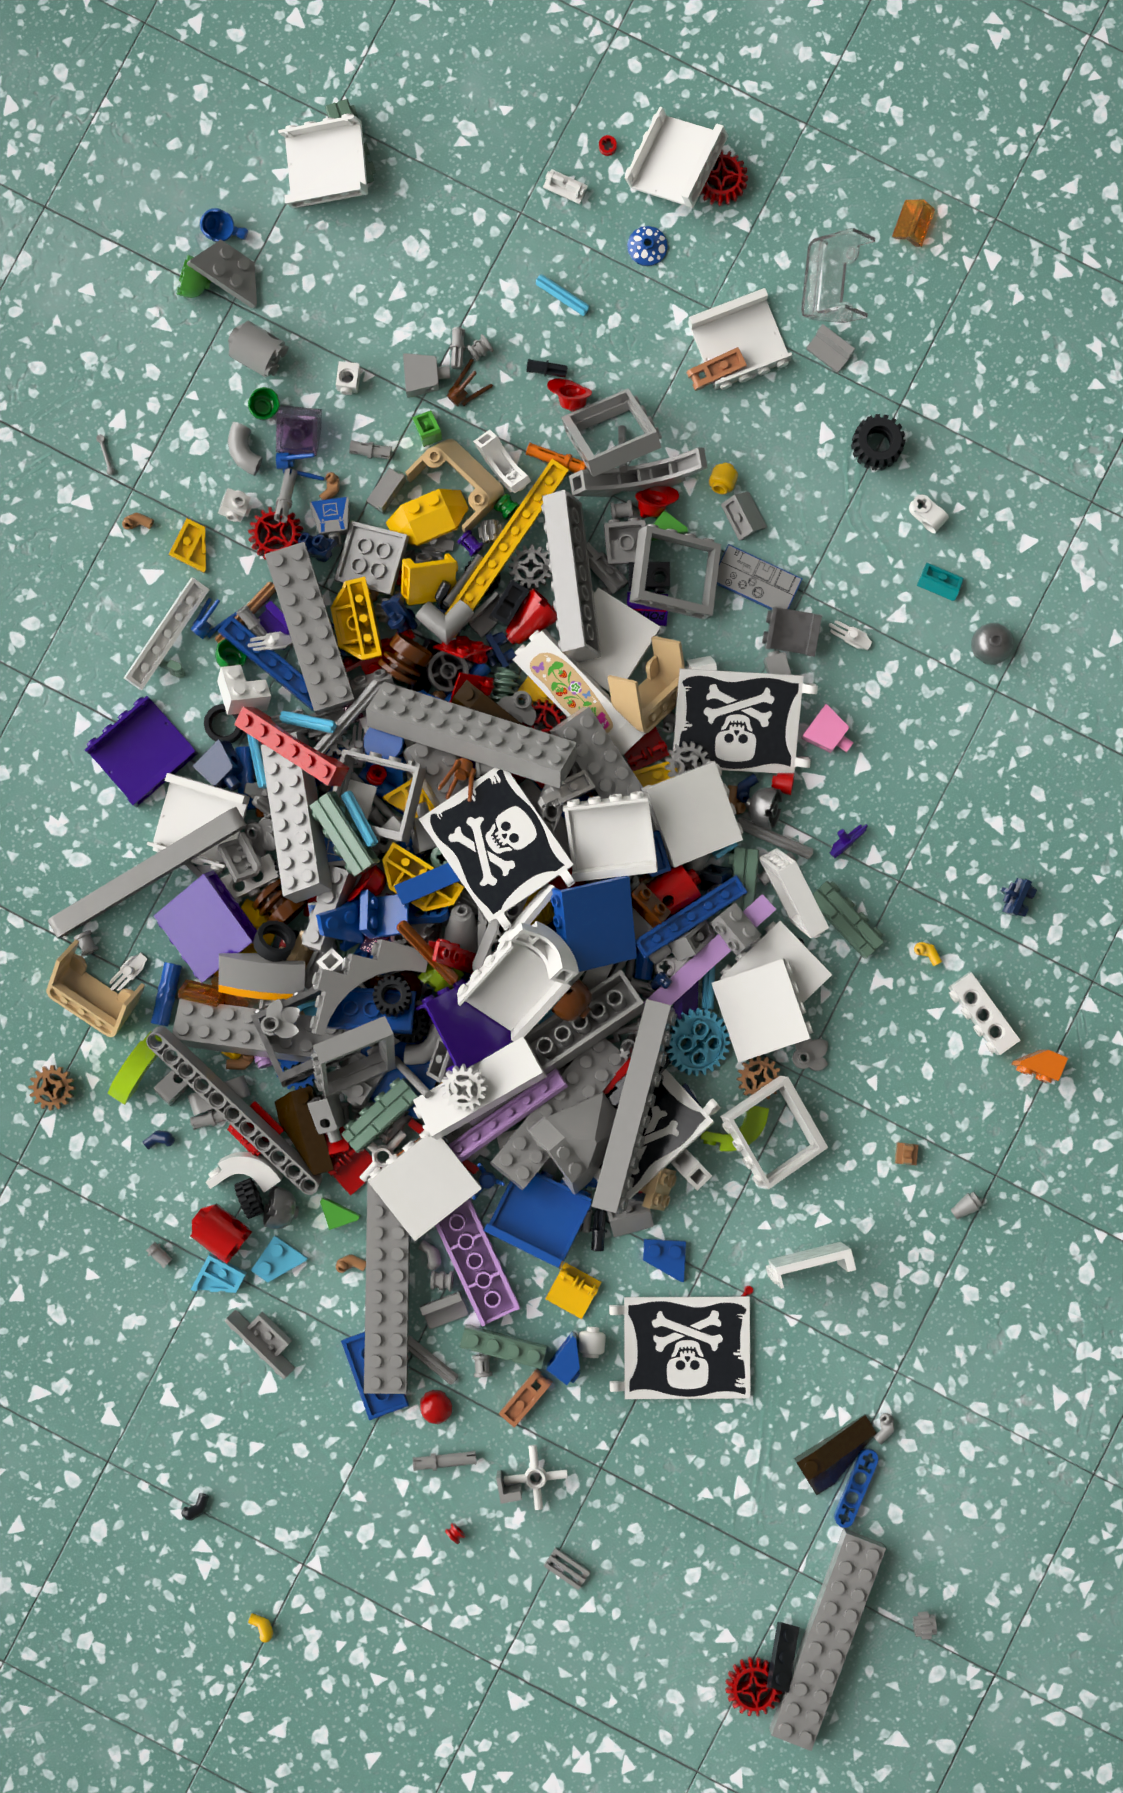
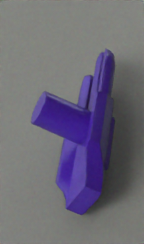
M860 824L849 834L844 829L839 830L837 835L840 839L833 844L829 852L830 855L836 858L845 852L866 832L868 825L865 824L862 827Z

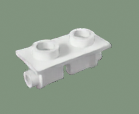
M552 169L547 172L546 181L543 185V188L577 204H580L588 188L587 185Z

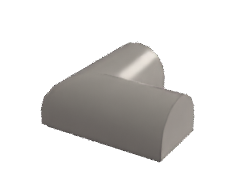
M461 600L446 615L428 601L418 611L416 618L447 645L475 614Z

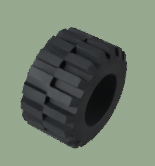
M876 414L874 418L872 415L868 416L866 420L863 419L852 437L851 449H854L853 456L854 458L858 457L857 462L859 464L863 462L865 464L864 467L867 469L869 466L875 471L879 467L880 470H884L887 466L891 467L898 460L904 449L906 440L903 438L905 437V432L901 431L902 426L900 423L898 425L895 424L896 419H888L889 415H884L883 418L880 417V414ZM873 433L884 435L889 441V449L883 452L873 450L867 443V436Z

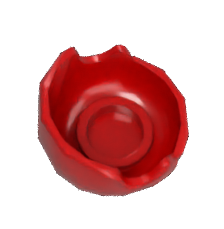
M431 1390L426 1392L421 1398L420 1411L427 1422L438 1425L446 1422L451 1416L452 1403L443 1391Z

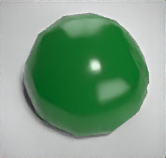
M267 387L254 390L248 400L250 413L259 420L265 421L273 418L280 407L278 394Z
M223 639L218 643L215 652L216 662L220 667L241 665L243 667L245 665L247 656L228 642L227 639Z

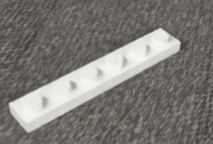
M195 578L189 580L125 675V680L139 690H143L210 589Z

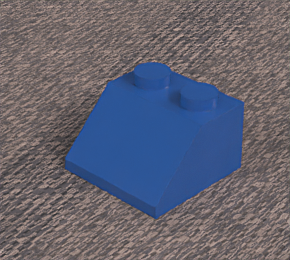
M573 1331L547 1363V1370L565 1385H568L569 1382L574 1383L580 1375L576 1333Z

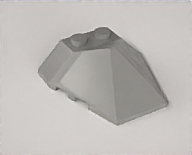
M599 1093L580 1101L579 1104L572 1107L563 1108L560 1112L553 1115L544 1116L528 1130L537 1145L548 1152L564 1175L562 1179L574 1195L592 1180L604 1161L616 1116V1110L604 1093Z

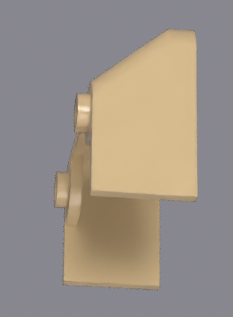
M446 439L427 449L405 473L407 480L411 483L426 466L438 468L446 461L475 488L468 498L469 505L475 513L462 525V532L464 534L466 531L472 530L494 508L496 503L504 496V488L457 441Z
M657 636L651 638L654 656L646 663L645 671L647 678L639 686L638 681L612 675L607 677L612 706L640 732H650L677 705L679 669H685L680 641Z
M75 939L56 960L46 992L53 1001L104 1035L114 1037L138 1004L145 985L141 983L135 991L122 989L119 994L114 990L112 991L108 986L86 972L87 964L85 959L75 954L79 941Z

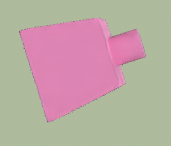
M825 704L801 737V739L829 753L833 751L836 745L847 752L854 743L844 736L849 726L827 704Z

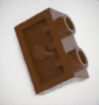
M643 882L631 891L632 907L652 928L664 922L671 913L665 904Z

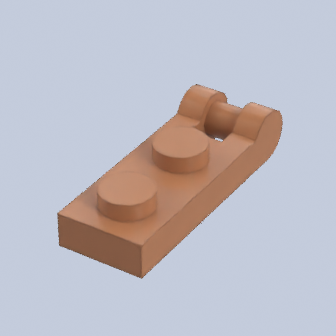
M739 347L689 369L686 373L694 383L692 385L694 390L698 391L720 380L722 377L729 376L746 368L747 364ZM704 372L706 377L700 379L698 374Z
M538 1368L533 1371L499 1412V1415L514 1428L553 1383L549 1378L546 1379L542 1376V1372ZM535 1381L541 1385L538 1390L532 1386Z

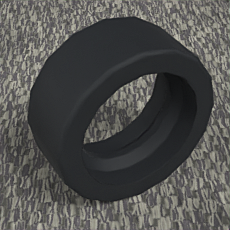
M224 704L213 706L204 717L205 732L215 742L220 739L234 743L241 737L244 731L236 726L234 732L230 735L220 736L216 734L212 727V721L217 714L226 712ZM232 714L235 720L237 719L239 714Z
M267 921L258 928L253 941L254 949L264 959L280 962L287 959L295 946L296 937L293 930L285 923ZM274 934L279 936L286 943V947H271L266 943L263 935Z

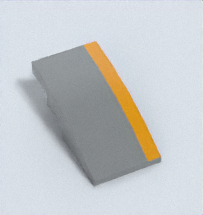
M219 953L218 992L263 1000H286L293 997L295 992L304 990L305 961L272 962L264 959L258 953Z

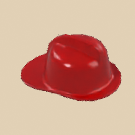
M556 378L547 383V388L552 393L558 395L561 407L573 412L584 408L587 398L592 395L590 389L568 379Z
M653 486L637 492L635 497L638 500L640 517H659L668 505L678 500V491L670 486Z
M377 865L362 874L359 882L350 893L348 901L354 899L362 890H369L375 896L380 894L387 881L386 874Z

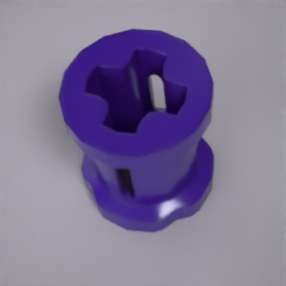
M471 530L466 531L457 541L459 545L462 544L467 549L471 557L476 555L484 546L482 542L480 543L472 535Z

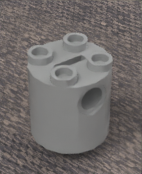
M249 320L234 328L228 338L229 356L265 378L270 374L274 376L279 369L277 363L281 357L283 358L289 348L283 340L276 338Z

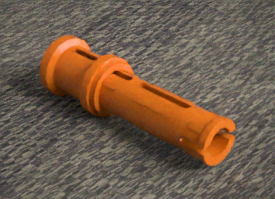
M531 442L527 447L526 455L548 463L553 459L569 469L570 472L576 473L587 469L583 461L573 458L571 454H559Z

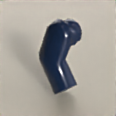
M754 774L737 785L736 797L741 803L747 802L748 798H750V788L759 783Z
M659 972L650 985L655 991L661 986L667 989L672 984V980L668 978L666 973Z
M157 1130L142 1142L149 1150L156 1143L165 1144L169 1147L174 1144L175 1138L168 1131Z

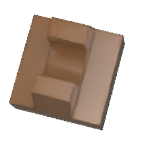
M897 1142L895 1163L916 1166L918 1145Z

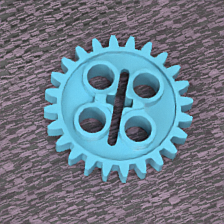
M697 1008L696 1013L689 1009L688 1015L682 1012V1019L679 1020L677 1018L676 1025L671 1026V1042L665 1048V1051L670 1053L668 1057L672 1061L671 1064L674 1067L678 1066V1070L681 1072L685 1070L687 1075H690L692 1072L695 1076H698L699 1071L706 1075V1069L713 1072V1065L715 1064L720 1067L718 1060L726 1059L722 1055L723 1052H729L725 1045L731 1044L730 1041L725 1039L729 1037V1033L725 1031L727 1027L725 1024H722L723 1019L717 1018V1014L714 1012L710 1014V1011L707 1009L702 1012L701 1009ZM701 1023V1029L695 1032L696 1026ZM686 1038V1044L680 1046L681 1041ZM714 1038V1043L708 1046L709 1040ZM699 1052V1058L693 1060L694 1055Z

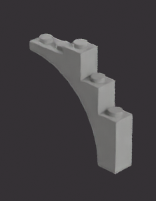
M698 447L659 461L628 466L626 472H620L619 468H613L593 477L589 470H580L570 475L569 479L572 496L611 497L622 491L639 492L653 486L672 487L686 481V477L708 467L705 450Z
M377 940V943L373 944L371 950L373 959L348 954V957H345L342 963L343 974L326 969H318V972L314 973L312 984L314 985V990L322 992L321 995L317 996L315 1002L317 1012L310 1022L311 1033L324 1036L329 1019L338 1004L362 982L376 975L391 971L407 970L425 973L428 962L413 947L386 940Z

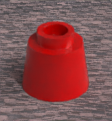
M777 773V776L773 775L771 788L780 789L783 794L791 796L795 773Z

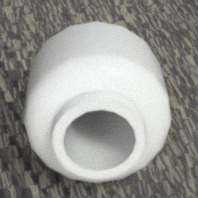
M587 1327V1331H581L578 1339V1351L582 1353V1357L599 1358V1355L605 1352L606 1335L599 1332L598 1327Z

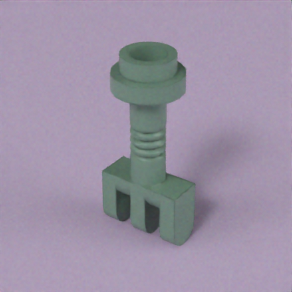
M170 659L169 662L162 660L159 664V667L169 670L171 675L178 678L185 677L184 669L180 663Z

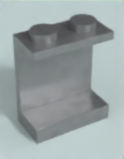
M772 607L771 611H767L766 623H769L768 631L763 633L762 643L765 644L766 649L771 648L815 657L822 615Z

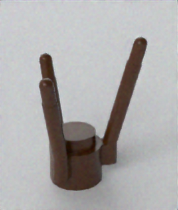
M472 358L446 395L457 407L461 404L465 406L469 401L493 387V384H489L466 398L468 393L464 388L470 383L477 372L473 371L461 386L459 384L474 362Z

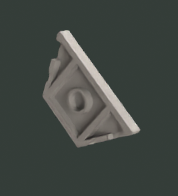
M219 240L187 262L186 265L249 307L254 308L256 306L255 262L224 241Z

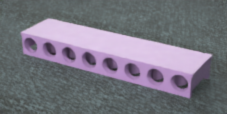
M469 1198L435 1226L481 1326H484L521 1307L488 1235L483 1231L484 1227L476 1209Z

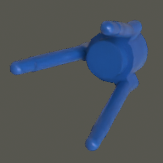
M308 447L276 453L277 469H283L284 473L286 469L290 468L291 473V467H294L295 459L315 457L314 453L301 454L314 451L315 448ZM296 470L299 476L324 481L322 476Z
M208 598L197 619L192 623L191 630L202 639L205 636L210 638L228 620L226 618L211 630L209 629L212 625L207 620L220 603L219 599L214 602L205 614L211 602V598ZM235 612L234 614H232V616H233L234 618H235L236 615H237L236 612Z
M481 1163L477 1164L482 1173L479 1178L482 1189L473 1195V1200H476L484 1188H492L494 1184L505 1186V1182L496 1179L493 1173L487 1172Z

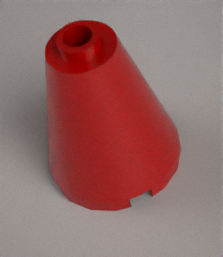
M536 589L529 591L505 630L507 633L506 638L513 645L515 643L522 644L535 631L539 630L541 632L558 620L554 607Z

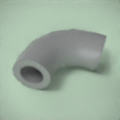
M233 422L227 441L230 455L237 466L255 476L261 466L262 457L253 453L249 448L248 440L251 429L240 423Z
M430 1025L428 1036L423 1042L419 1044H406L404 1064H425L432 1060L431 1056H433L434 1048H436L437 1037L440 1036L435 1025Z

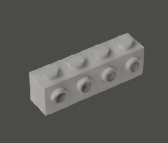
M332 865L329 867L332 890L317 895V903L309 915V925L302 934V945L326 954L331 949L335 938L319 934L316 914L341 907L344 903L348 902V897L357 876L354 877V875L349 874L347 870Z

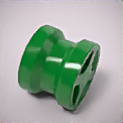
M507 493L496 503L494 509L500 511L503 514V518L507 520L520 505L517 502H513L511 496Z

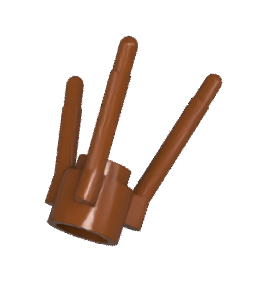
M465 758L456 759L454 766L438 786V790H441L454 774V780L445 797L447 800L450 798L458 780H466L469 777L468 802L472 801L476 769L473 768L474 765L470 760Z

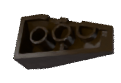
M468 680L465 681L452 699L451 703L523 725Z
M308 1086L287 1093L275 1101V1106L280 1124L315 1176L333 1171L334 1168L331 1156L329 1155L325 1133L318 1134L307 1103L316 1097L312 1086Z
M865 1414L794 1458L816 1495L837 1482L876 1434L875 1429Z

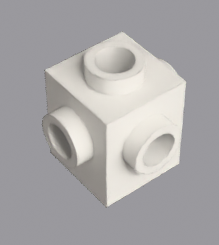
M227 488L218 514L225 516L230 521L241 523L244 516L248 517L252 508L249 505L251 497L242 491Z

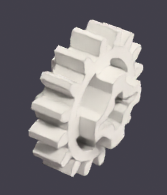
M462 1064L460 1069L455 1065L452 1068L453 1072L448 1070L446 1072L447 1077H443L441 1080L444 1085L440 1087V1090L445 1091L442 1098L449 1099L448 1106L452 1103L455 1104L454 1110H457L459 1106L462 1107L463 1112L466 1111L467 1106L474 1110L475 1103L480 1105L482 1103L481 1098L484 1099L486 1097V1093L483 1091L488 1088V1085L482 1084L486 1078H480L479 1074L481 1071L474 1072L473 1065L469 1069H466L465 1064ZM475 1082H476V1084H477V1089H478V1090H476V1089L474 1088V1083H475ZM450 1084L453 1086L454 1093L451 1091ZM466 1085L467 1089L462 1090L461 1087Z

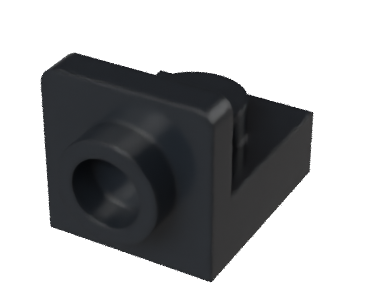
M714 864L708 865L700 871L701 890L705 891L713 884H723L732 877V869Z

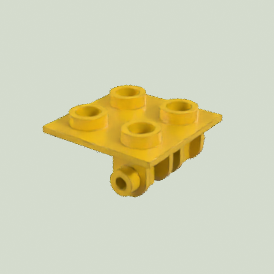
M565 1262L545 1299L582 1319L602 1282Z

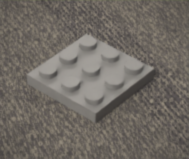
M351 521L334 580L344 583L348 580L366 577L369 590L393 596L410 536Z

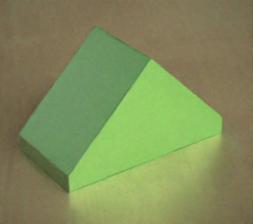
M431 410L412 417L423 447L443 440L441 430Z
M665 510L654 523L660 529H674L678 531L677 533L683 535L688 533L687 527ZM651 537V541L659 540Z
M323 1197L320 1201L329 1230L357 1221L361 1217L360 1214L326 1197Z

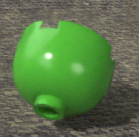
M187 255V260L185 259L179 278L181 285L177 287L176 294L187 298H195L200 296L204 289H209L211 281L186 265L189 260L194 258L190 255Z

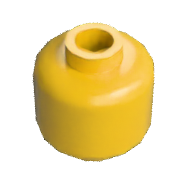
M725 462L715 465L709 478L712 490L718 494L731 492L737 482L738 472L730 463Z

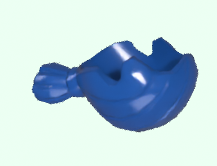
M211 208L201 216L200 229L204 236L212 241H227L232 235L244 240L247 238L248 229L234 226L232 216L222 209Z

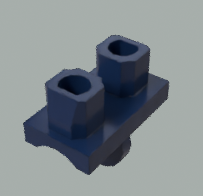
M305 532L298 539V543L305 542L310 557L316 558L319 562H326L332 556V548L338 544L335 539H328L323 535L311 536Z
M402 594L394 595L390 600L383 601L381 607L390 619L388 621L389 627L397 629L399 633L408 629L415 630L418 626L414 620V612L409 608L407 609L404 605L405 598Z
M500 632L493 636L491 633L486 635V641L492 647V652L486 651L487 662L489 661L490 665L494 667L497 665L494 659L496 657L501 667L509 669V665L514 662L513 659L517 655L512 648L504 653L500 650V646L508 643L504 633Z
M1017 878L1015 883H1010L1009 888L1002 887L1001 892L1005 894L1003 899L1005 906L1002 912L1015 916L1025 917L1027 915L1029 907L1024 905L1023 901L1025 897L1033 899L1037 892V889L1031 885L1032 881Z

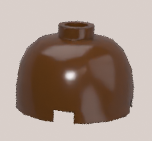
M578 979L551 1011L566 1021H575L579 1017L584 1019L591 1011V1008L588 1007L592 1001V994L589 988Z

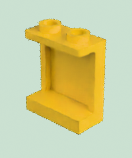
M449 553L445 554L443 560L416 564L411 558L402 559L401 594L405 598V602L408 605L422 604L428 601L435 602V594L442 580L452 584L447 593L448 595L457 583V561Z

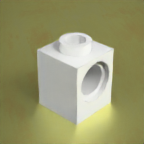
M339 361L336 388L341 394L352 395V393H358L361 373L358 363ZM344 377H353L350 383L343 382Z

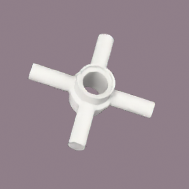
M400 1130L388 1145L377 1146L372 1142L367 1148L372 1151L373 1162L361 1174L360 1179L366 1182L370 1178V1172L378 1166L382 1168L386 1166V1161H380L377 1154L380 1151H386L389 1157L394 1154V1149L407 1134Z
M529 1445L531 1467L527 1469L525 1474L504 1476L505 1485L526 1483L533 1489L535 1510H542L541 1488L546 1484L547 1480L568 1478L567 1470L546 1472L544 1468L539 1466L537 1445ZM537 1472L542 1476V1479L539 1482H533L530 1479V1475Z

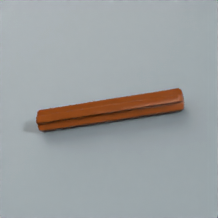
M402 920L397 925V930L449 985L456 983L458 975L450 967L432 961L434 950L406 920Z

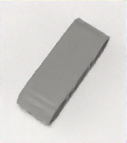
M244 1075L224 1082L241 1099L251 1095ZM197 1092L187 1096L194 1116L214 1109ZM216 1093L219 1099H224L221 1094Z

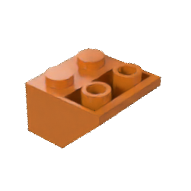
M1038 1050L1014 1060L1011 1065L1016 1066V1071L1026 1075H1032L1033 1073L1036 1075L1035 1079L1044 1083H1051L1052 1081H1059L1068 1058L1051 1050Z

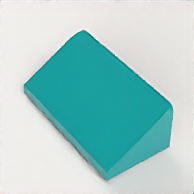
M926 562L917 586L954 601L960 591L964 578Z

